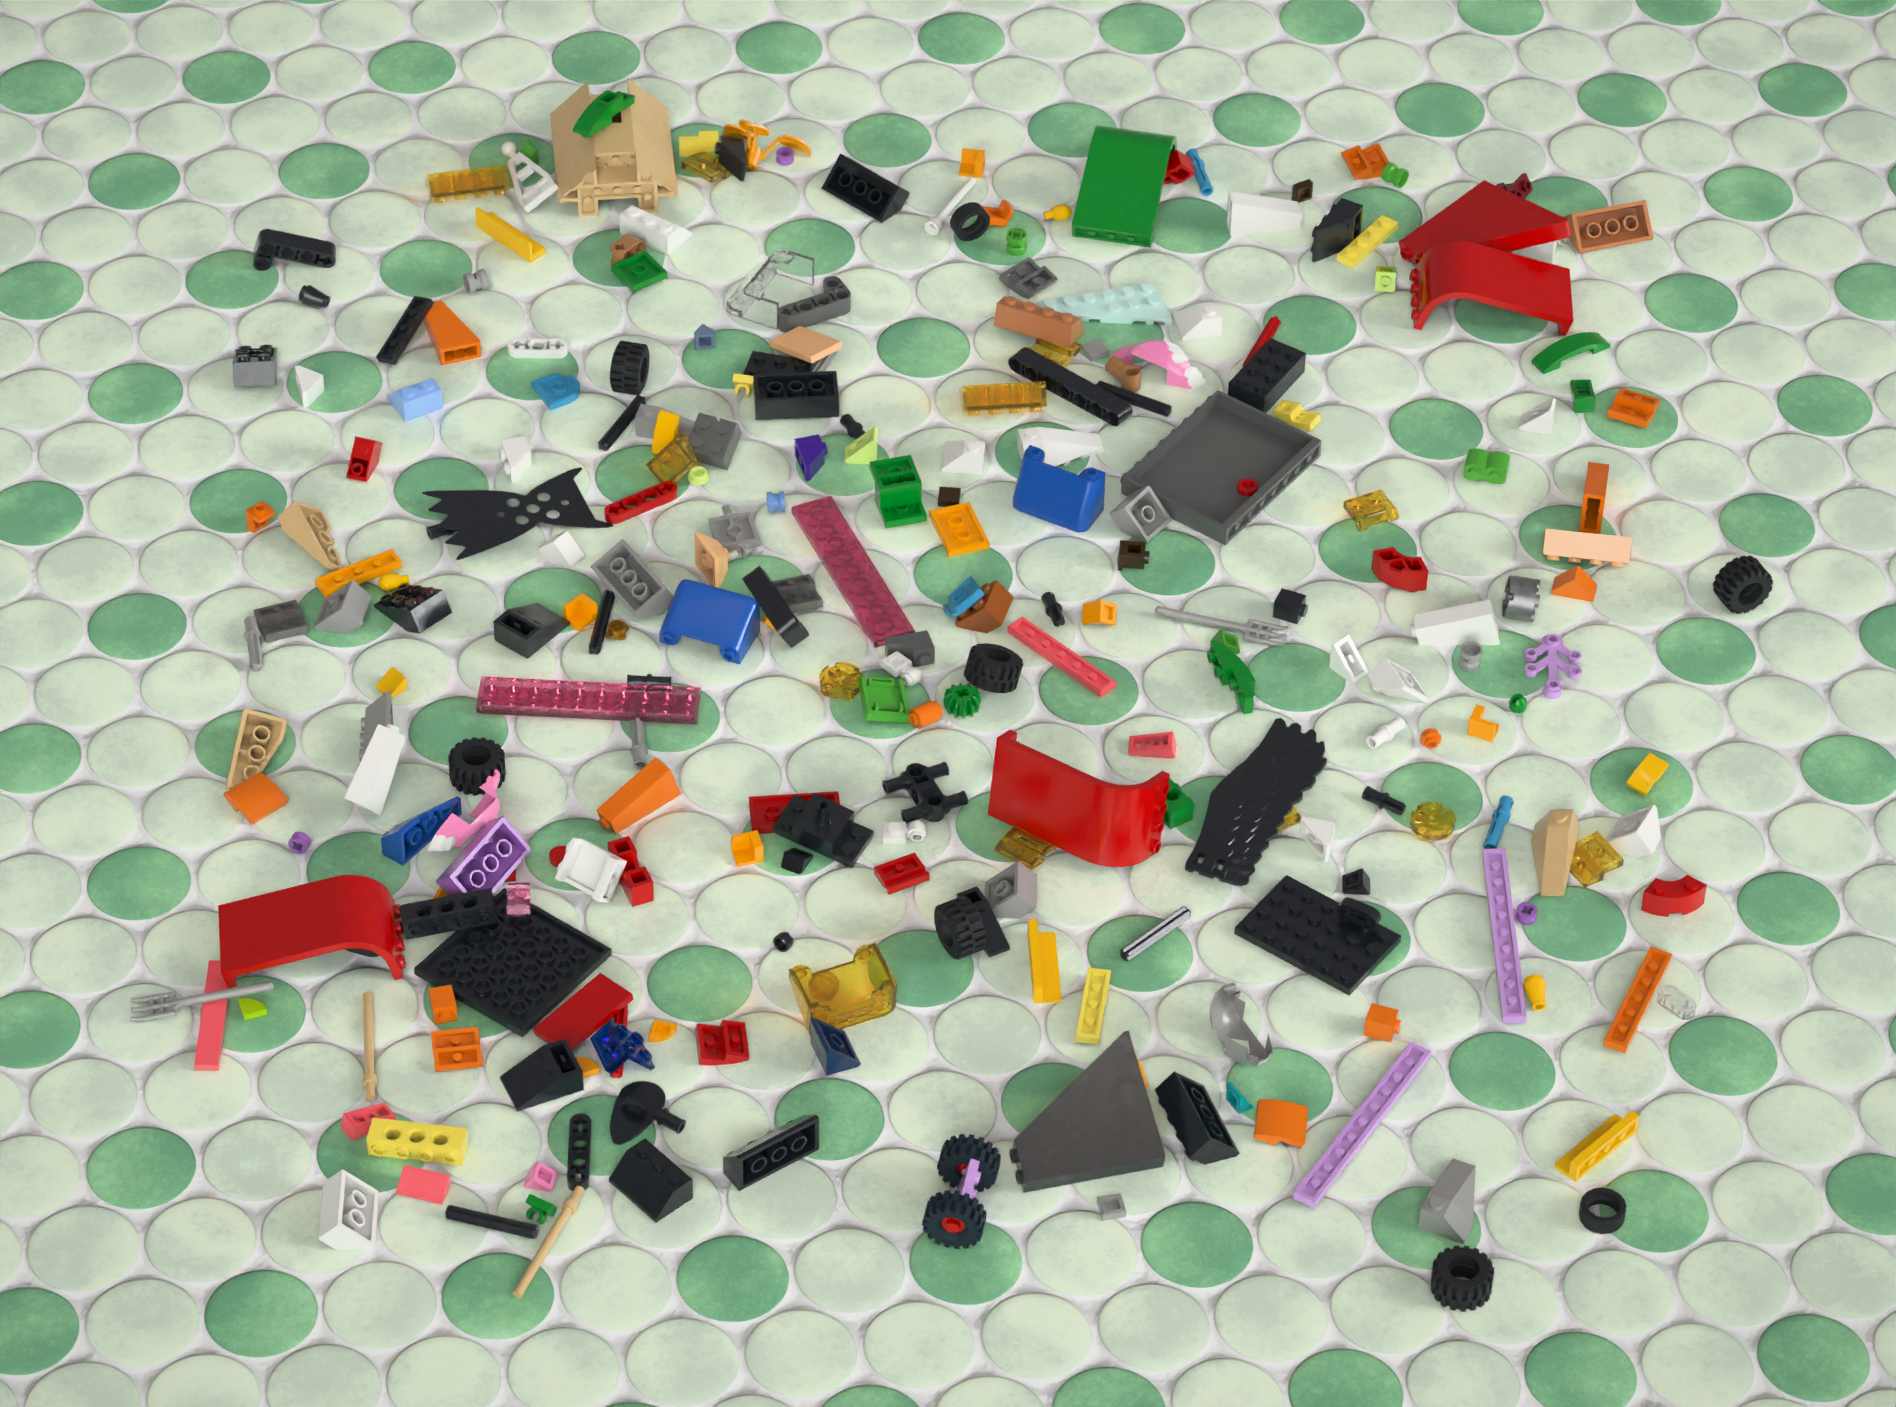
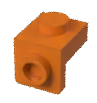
M1002 200L998 208L982 206L990 217L989 226L1006 227L1014 212L1007 200Z
M264 501L247 509V529L255 533L270 524L269 518L275 515V510Z

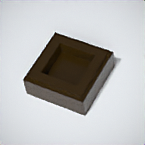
M1310 179L1293 185L1292 201L1300 203L1312 198L1313 182Z
M940 487L938 506L948 507L959 504L961 488Z

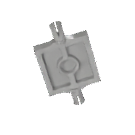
M724 505L722 506L724 515L709 519V527L713 539L719 541L728 552L737 550L740 559H742V555L743 558H746L747 552L745 548L760 546V538L751 513H732L730 505H727V509Z

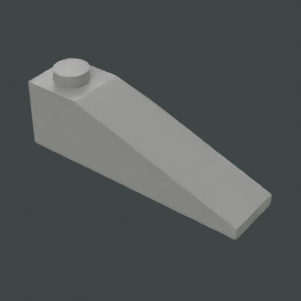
M640 404L635 416L636 436L653 439L659 411H671L662 407ZM680 415L679 433L675 437V443H687L690 433H694L692 428L695 421Z

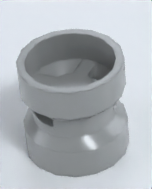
M484 269L477 270L474 274H463L464 285L469 294L476 292L477 289L484 290L489 288L488 276Z
M1469 641L1463 643L1460 647L1459 667L1466 672H1475L1481 665L1482 647L1476 642Z

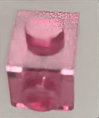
M508 883L507 915L523 917L526 914H530V883Z

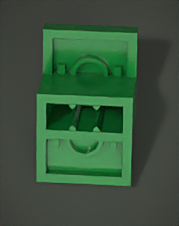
M911 455L871 461L869 468L875 481V503L885 528L926 522L927 514L921 502L922 482Z

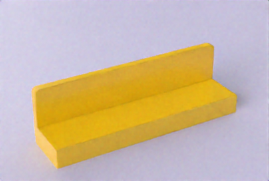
M479 207L475 209L476 227L531 263L545 254V247L494 213H486Z
M1028 919L1027 937L1033 1003L1061 1002L1055 933H1038L1037 919Z
M1634 1111L1629 1112L1623 1118L1614 1114L1560 1158L1554 1167L1576 1182L1637 1132L1639 1115Z

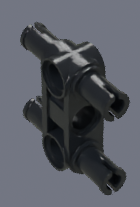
M946 762L930 767L920 763H912L907 766L906 771H903L900 776L882 781L883 790L887 795L904 789L907 790L916 804L914 807L901 810L902 820L906 824L921 818L930 822H939L951 809L968 804V797L965 791L946 796L943 795L934 779L949 775V768Z

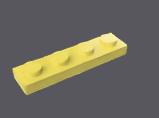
M1381 215L1337 254V261L1354 269L1398 229L1399 222Z
M1088 967L1076 1032V1042L1099 1045L1111 970Z

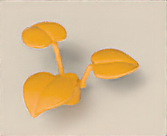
M740 119V127L730 124L724 126L722 136L747 139L746 156L748 168L757 169L760 160L764 161L765 156L778 142L784 146L804 152L810 157V148L804 141L787 135L777 137L762 154V149L755 146L758 134L763 136H769L770 131L762 125Z

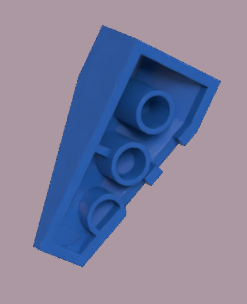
M456 796L395 825L381 838L382 854L404 866L432 841L436 832L452 813L458 817L462 814L461 798Z

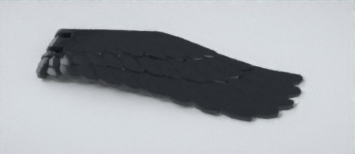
M1282 718L1275 719L1260 745L1211 792L1200 836L1185 864L1186 871L1191 873L1194 871L1199 872L1201 876L1211 879L1215 877L1220 882L1234 886H1244L1250 882L1249 877L1255 872L1254 865L1262 858L1261 853L1269 847L1268 841L1276 837L1278 834L1277 828L1285 822L1284 817L1292 812L1293 805L1303 799V792L1313 787L1316 783V776L1321 773L1327 764V759L1323 758L1326 752L1324 741L1316 742L1317 736L1313 729L1304 734L1301 733V725L1298 723H1292L1287 727ZM1199 858H1204L1201 864L1197 863ZM1219 864L1223 866L1222 870L1218 869Z

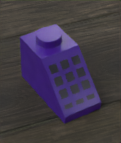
M819 434L795 439V457L805 481H810L825 464V455L827 454L826 443L821 441Z

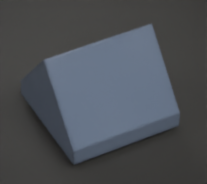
M702 324L694 332V349L715 348V331Z

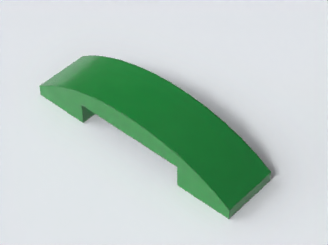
M1577 333L1545 348L1532 359V364L1543 374L1560 368L1561 361L1588 350L1596 354L1610 348V344L1599 333Z

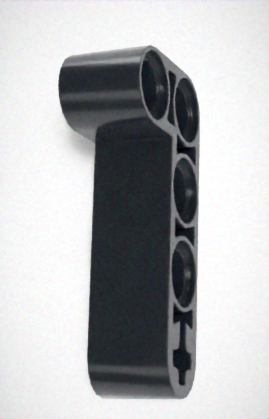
M264 229L259 232L256 240L253 265L259 271H266L271 267L273 259L279 258L322 268H330L336 263V247L329 241Z
M760 565L742 578L775 630L791 648L809 636L806 628L795 617Z

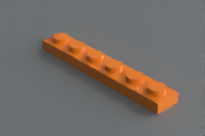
M1653 947L1649 948L1604 1039V1047L1626 1053L1671 962V953Z

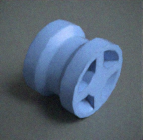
M779 491L777 494L767 492L768 513H772L775 510L785 512L784 491Z

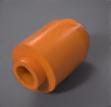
M927 701L911 708L908 718L912 726L921 729L939 721V718L943 716V711L937 701Z

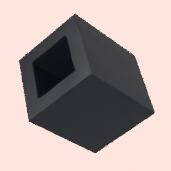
M1282 588L1274 601L1273 617L1298 624L1301 617L1306 616L1308 605L1305 604L1306 595Z

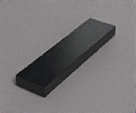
M414 296L376 356L378 362L394 365L397 363L434 304L431 298Z

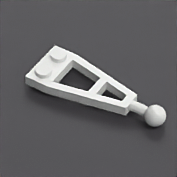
M508 141L502 145L501 151L503 155L511 158L507 162L517 199L529 213L547 197L553 195L559 187L545 170L521 152L516 153L517 146L515 143ZM522 162L526 164V166L518 172L517 166ZM534 172L542 177L541 180L524 192L522 181Z

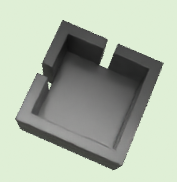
M699 412L692 428L694 433H690L684 450L689 460L728 470L742 431L736 422L721 418L718 422L716 417Z

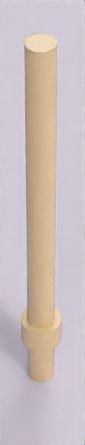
M365 992L363 993L365 1057L363 1087L366 1092V1100L372 1102L375 1100V1088L377 1086V1075L374 1073L372 993Z
M576 1186L571 1196L565 1199L561 1206V1213L513 1291L514 1297L520 1299L569 1216L573 1215L578 1208V1201L585 1191L583 1187Z

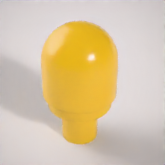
M1066 204L1056 205L1052 207L1051 211L1043 212L1044 219L1053 218L1054 221L1067 220L1070 218L1072 210Z
M388 573L379 578L378 584L384 591L397 590V587L401 584L409 583L408 575L399 576L398 573Z

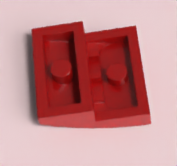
M722 1020L720 1026L697 1023L695 1037L699 1065H727L749 1060L745 1022Z

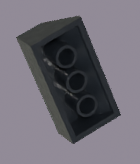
M841 153L822 186L823 190L881 223L899 212L910 194L904 188Z
M1174 1071L1155 1089L1159 1097L1158 1103L1165 1109L1168 1115L1167 1120L1174 1126L1177 1132L1175 1135L1185 1148L1184 1153L1191 1161H1197L1206 1165L1236 1157L1239 1154L1204 1085Z
M817 1115L801 1116L789 1121L786 1125L768 1132L765 1136L749 1142L740 1149L728 1153L723 1157L724 1175L741 1191L819 1150V1117Z

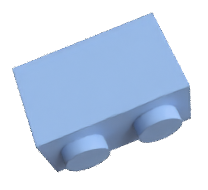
M433 378L387 395V399L405 422L443 409L442 390Z

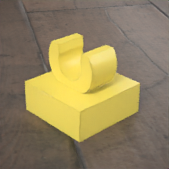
M734 373L732 382L735 387V395L739 396V391L745 389L746 398H749L751 390H754L753 376Z

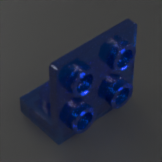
M609 1020L590 1037L605 1071L613 1074L628 1059L651 1071L655 1068L651 1060L653 1057L643 1044V1037L636 1031L628 1030L621 1023L618 1025Z

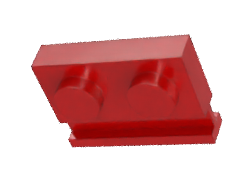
M915 853L874 867L875 876L882 886L887 889L889 895L930 880V873L926 872L925 866Z

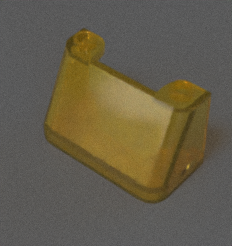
M876 943L862 945L857 948L853 961L812 973L810 967L805 965H797L789 969L788 977L809 1035L810 1020L813 1017L842 1030L886 1016L895 1009L897 983Z

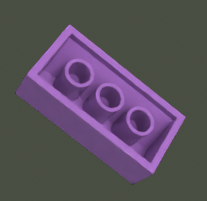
M503 816L489 820L441 874L436 883L448 896L492 888L494 894L532 849Z

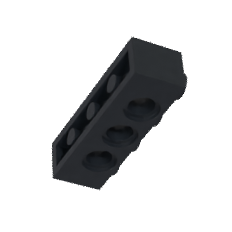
M492 888L400 905L401 923L406 940L497 923L496 904Z

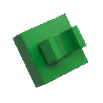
M529 1194L525 1202L531 1206L526 1212V1217L532 1220L533 1215L539 1213V1218L537 1219L539 1224L545 1223L546 1214L554 1217L557 1207L531 1194Z

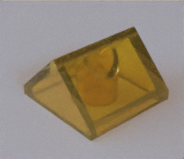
M681 434L675 437L646 466L661 483L665 481L675 483L698 461L687 436Z

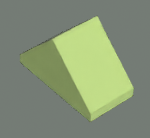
M876 426L845 447L844 461L846 463L870 464L871 461H877L878 428Z

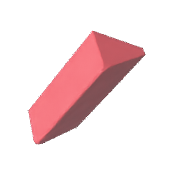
M404 1165L396 1194L443 1204L450 1189V1177L446 1174Z

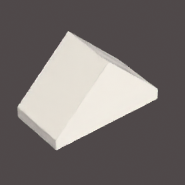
M297 365L295 366L296 383L303 407L306 408L324 392L323 375Z
M1552 398L1522 414L1518 428L1521 431L1550 436L1554 422L1556 400Z
M568 531L551 537L538 548L539 553L569 569L575 567L585 558V555Z
M1349 634L1331 645L1330 669L1350 683L1356 682L1369 673Z
M1309 817L1301 818L1300 836L1324 862L1329 861L1335 838L1336 822Z

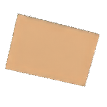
M798 326L770 340L771 348L809 363H814L842 348L841 341L802 326Z

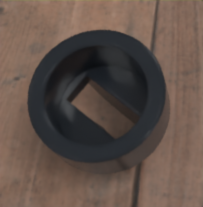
M781 932L774 937L773 943L777 950L786 952L792 947L794 938L789 935L790 933Z

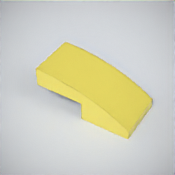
M699 131V136H679V156H696L714 151L715 143L719 142L718 131Z
M1282 400L1273 410V415L1285 423L1310 432L1321 421L1320 413L1302 410L1301 403Z

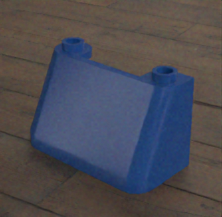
M1029 445L1023 455L1013 495V507L1020 512L1074 532L1081 533L1089 530L1104 511L1106 472L1095 468L1084 469L1079 475L1044 463L1045 452L1038 447Z
M682 580L676 588L662 624L659 642L676 645L679 643L681 636L720 646V654L726 661L741 664L760 632V606L750 596L692 580Z

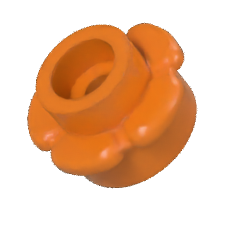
M1426 729L1421 733L1420 743L1432 749L1438 746L1442 737L1436 729Z

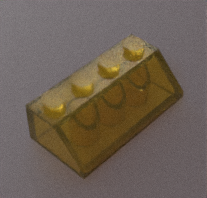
M507 164L428 174L425 178L429 199L435 200V203L446 202L447 198L453 197L455 200H464L469 195H474V198L486 197V193L494 192V195H503L510 189Z
M1045 381L967 385L959 389L962 412H967L968 416L980 415V411H988V414H1001L1000 410H1009V413H1021V409H1029L1030 412H1042V408L1047 407Z

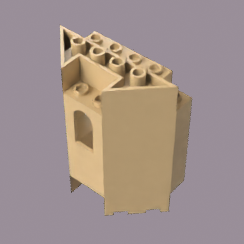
M628 78L627 94L635 96V103L612 116V124L591 137H582L581 134L573 132V127L585 109L601 95H589L588 81L550 114L555 183L559 187L556 190L557 203L577 202L579 217L599 216L598 200L638 198V208L649 213L658 212V197L678 196L668 108Z

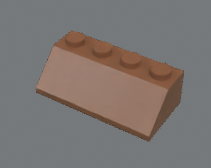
M1646 200L1574 213L1564 217L1569 219L1572 235L1569 237V240L1578 254L1653 239Z
M1004 296L996 306L994 326L1066 347H1070L1084 333V327L1080 318L1074 317L1071 313L1057 312L1050 307L1043 308L1035 305L1033 302L1019 301L1012 296Z

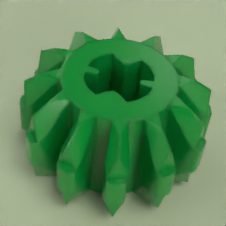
M961 682L958 686L952 684L950 689H946L945 698L943 699L944 708L948 714H954L955 718L962 716L964 719L967 715L973 717V714L979 711L981 696L977 691V687H971L969 683L962 685Z

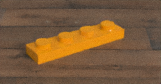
M390 549L315 579V586L326 598L352 580L359 585L402 568V561Z

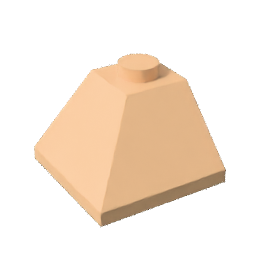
M696 532L695 565L711 586L720 588L728 571L729 552L726 548L722 547L719 541Z

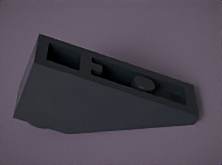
M720 135V140L715 143L714 154H717L718 162L739 181L744 182L748 164L744 139Z

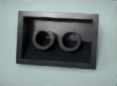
M646 1138L625 1152L609 1177V1182L655 1223L693 1199L692 1178Z

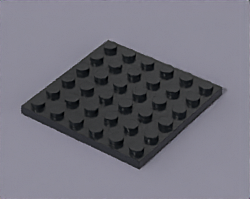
M503 888L494 896L497 923L456 930L414 968V974L435 987L452 985L454 997L457 1000L523 1037L604 963L612 953L611 948Z

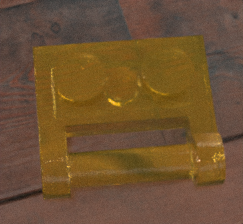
M1382 490L1344 501L1343 508L1354 520L1359 531L1366 530L1367 527L1381 522L1399 519L1398 510ZM1381 511H1386L1385 513H1382V514H1379V515H1375V516H1372V517H1369V518H1366V519L1364 518V517H1366V516H1369V515H1372V514H1375V513H1378V512H1381Z

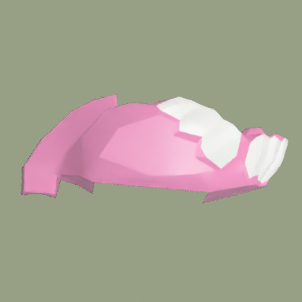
M1159 339L1147 340L1125 346L1111 355V357L1116 356L1128 365H1132L1133 355L1167 369L1166 385L1191 389L1207 382L1197 367H1190L1184 351L1172 342Z
M495 769L493 777L488 776L486 783L479 787L486 793L470 814L476 820L469 825L452 813L436 832L428 851H450L454 846L465 848L489 820L497 817L500 809L499 799L496 794L500 781V772Z

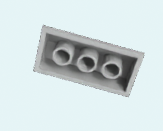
M624 539L619 541L590 566L635 618L662 615L669 609L673 599L672 593Z
M386 692L369 705L365 710V717L361 718V731H364V733H360V746L364 747L359 749L360 762L377 725L380 724L386 727L387 724H391L394 726L391 692Z

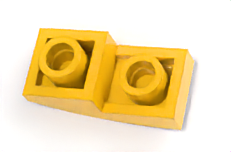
M664 410L659 411L654 430L652 453L671 458L674 455L675 437L679 433L680 415Z
M1649 753L1628 779L1626 786L1645 797L1655 782L1659 781L1669 764Z

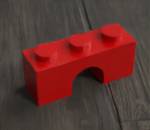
M627 836L607 842L608 852L627 861L619 883L632 907L654 901L653 880L645 866L639 867L637 850L630 837Z

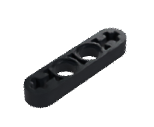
M582 1113L572 1116L569 1125L567 1185L571 1191H574L576 1186H581L584 1190L589 1186L592 1126L591 1118ZM579 1124H583V1132H578ZM576 1141L586 1142V1144L581 1147L574 1145ZM576 1159H583L585 1160V1163L581 1165H576L573 1163V1161ZM576 1174H581L580 1182H576Z

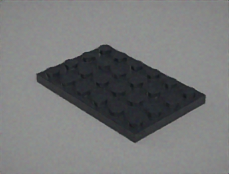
M1288 875L1235 927L1234 934L1349 996L1401 942V935L1380 924H1377L1373 929H1367L1343 919L1337 912L1339 902Z

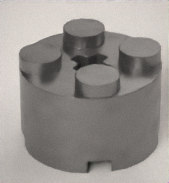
M1509 575L1504 591L1506 595L1502 604V616L1509 619L1533 622L1535 618L1534 607L1538 608L1540 595L1536 594L1540 588V580Z

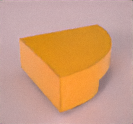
M654 1020L648 1036V1042H662L671 1038L677 1031V1024Z
M576 1057L583 1070V1078L600 1073L599 1066L594 1061L585 1057Z

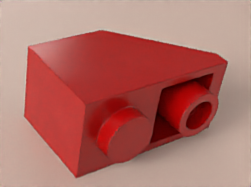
M355 436L346 478L368 482L379 462L382 442Z

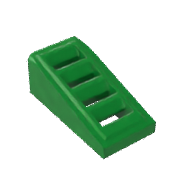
M1571 380L1570 388L1574 411L1576 413L1594 412L1596 398L1591 380Z

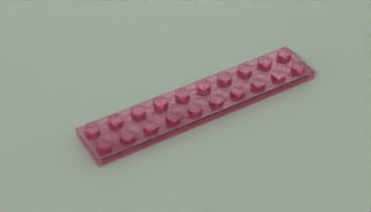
M828 496L792 506L794 518L874 648L885 645V638L915 633L913 626L833 498Z
M481 676L476 713L631 721L638 717L643 722L697 724L701 687Z

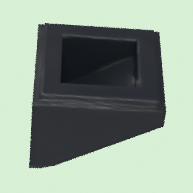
M794 847L784 852L781 867L801 874L813 859V855Z
M1363 868L1342 875V892L1344 894H1370V878Z

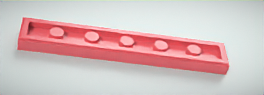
M1021 617L1007 627V633L1100 698L1116 688L1115 680L1024 617Z
M209 960L204 993L230 989L221 975L220 961ZM228 998L203 1003L194 1063L195 1070H219Z

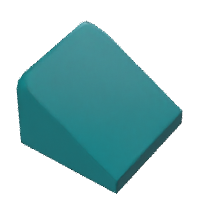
M1231 1082L1227 1083L1226 1100L1234 1110L1241 1114L1252 1109L1253 1106Z

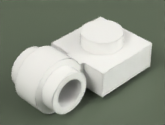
M896 651L881 660V667L895 678L901 675L900 679H903L905 686L912 687L920 682L922 678L921 671L917 667L913 668L912 661L900 652Z
M920 820L912 821L909 827H906V822H883V844H906V839H911V841L918 843L926 837V826Z

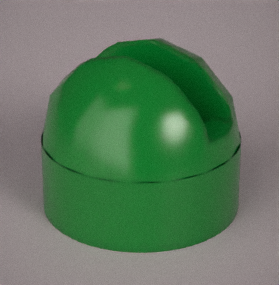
M1514 694L1509 701V709L1514 713L1524 712L1527 707L1526 698L1521 694Z

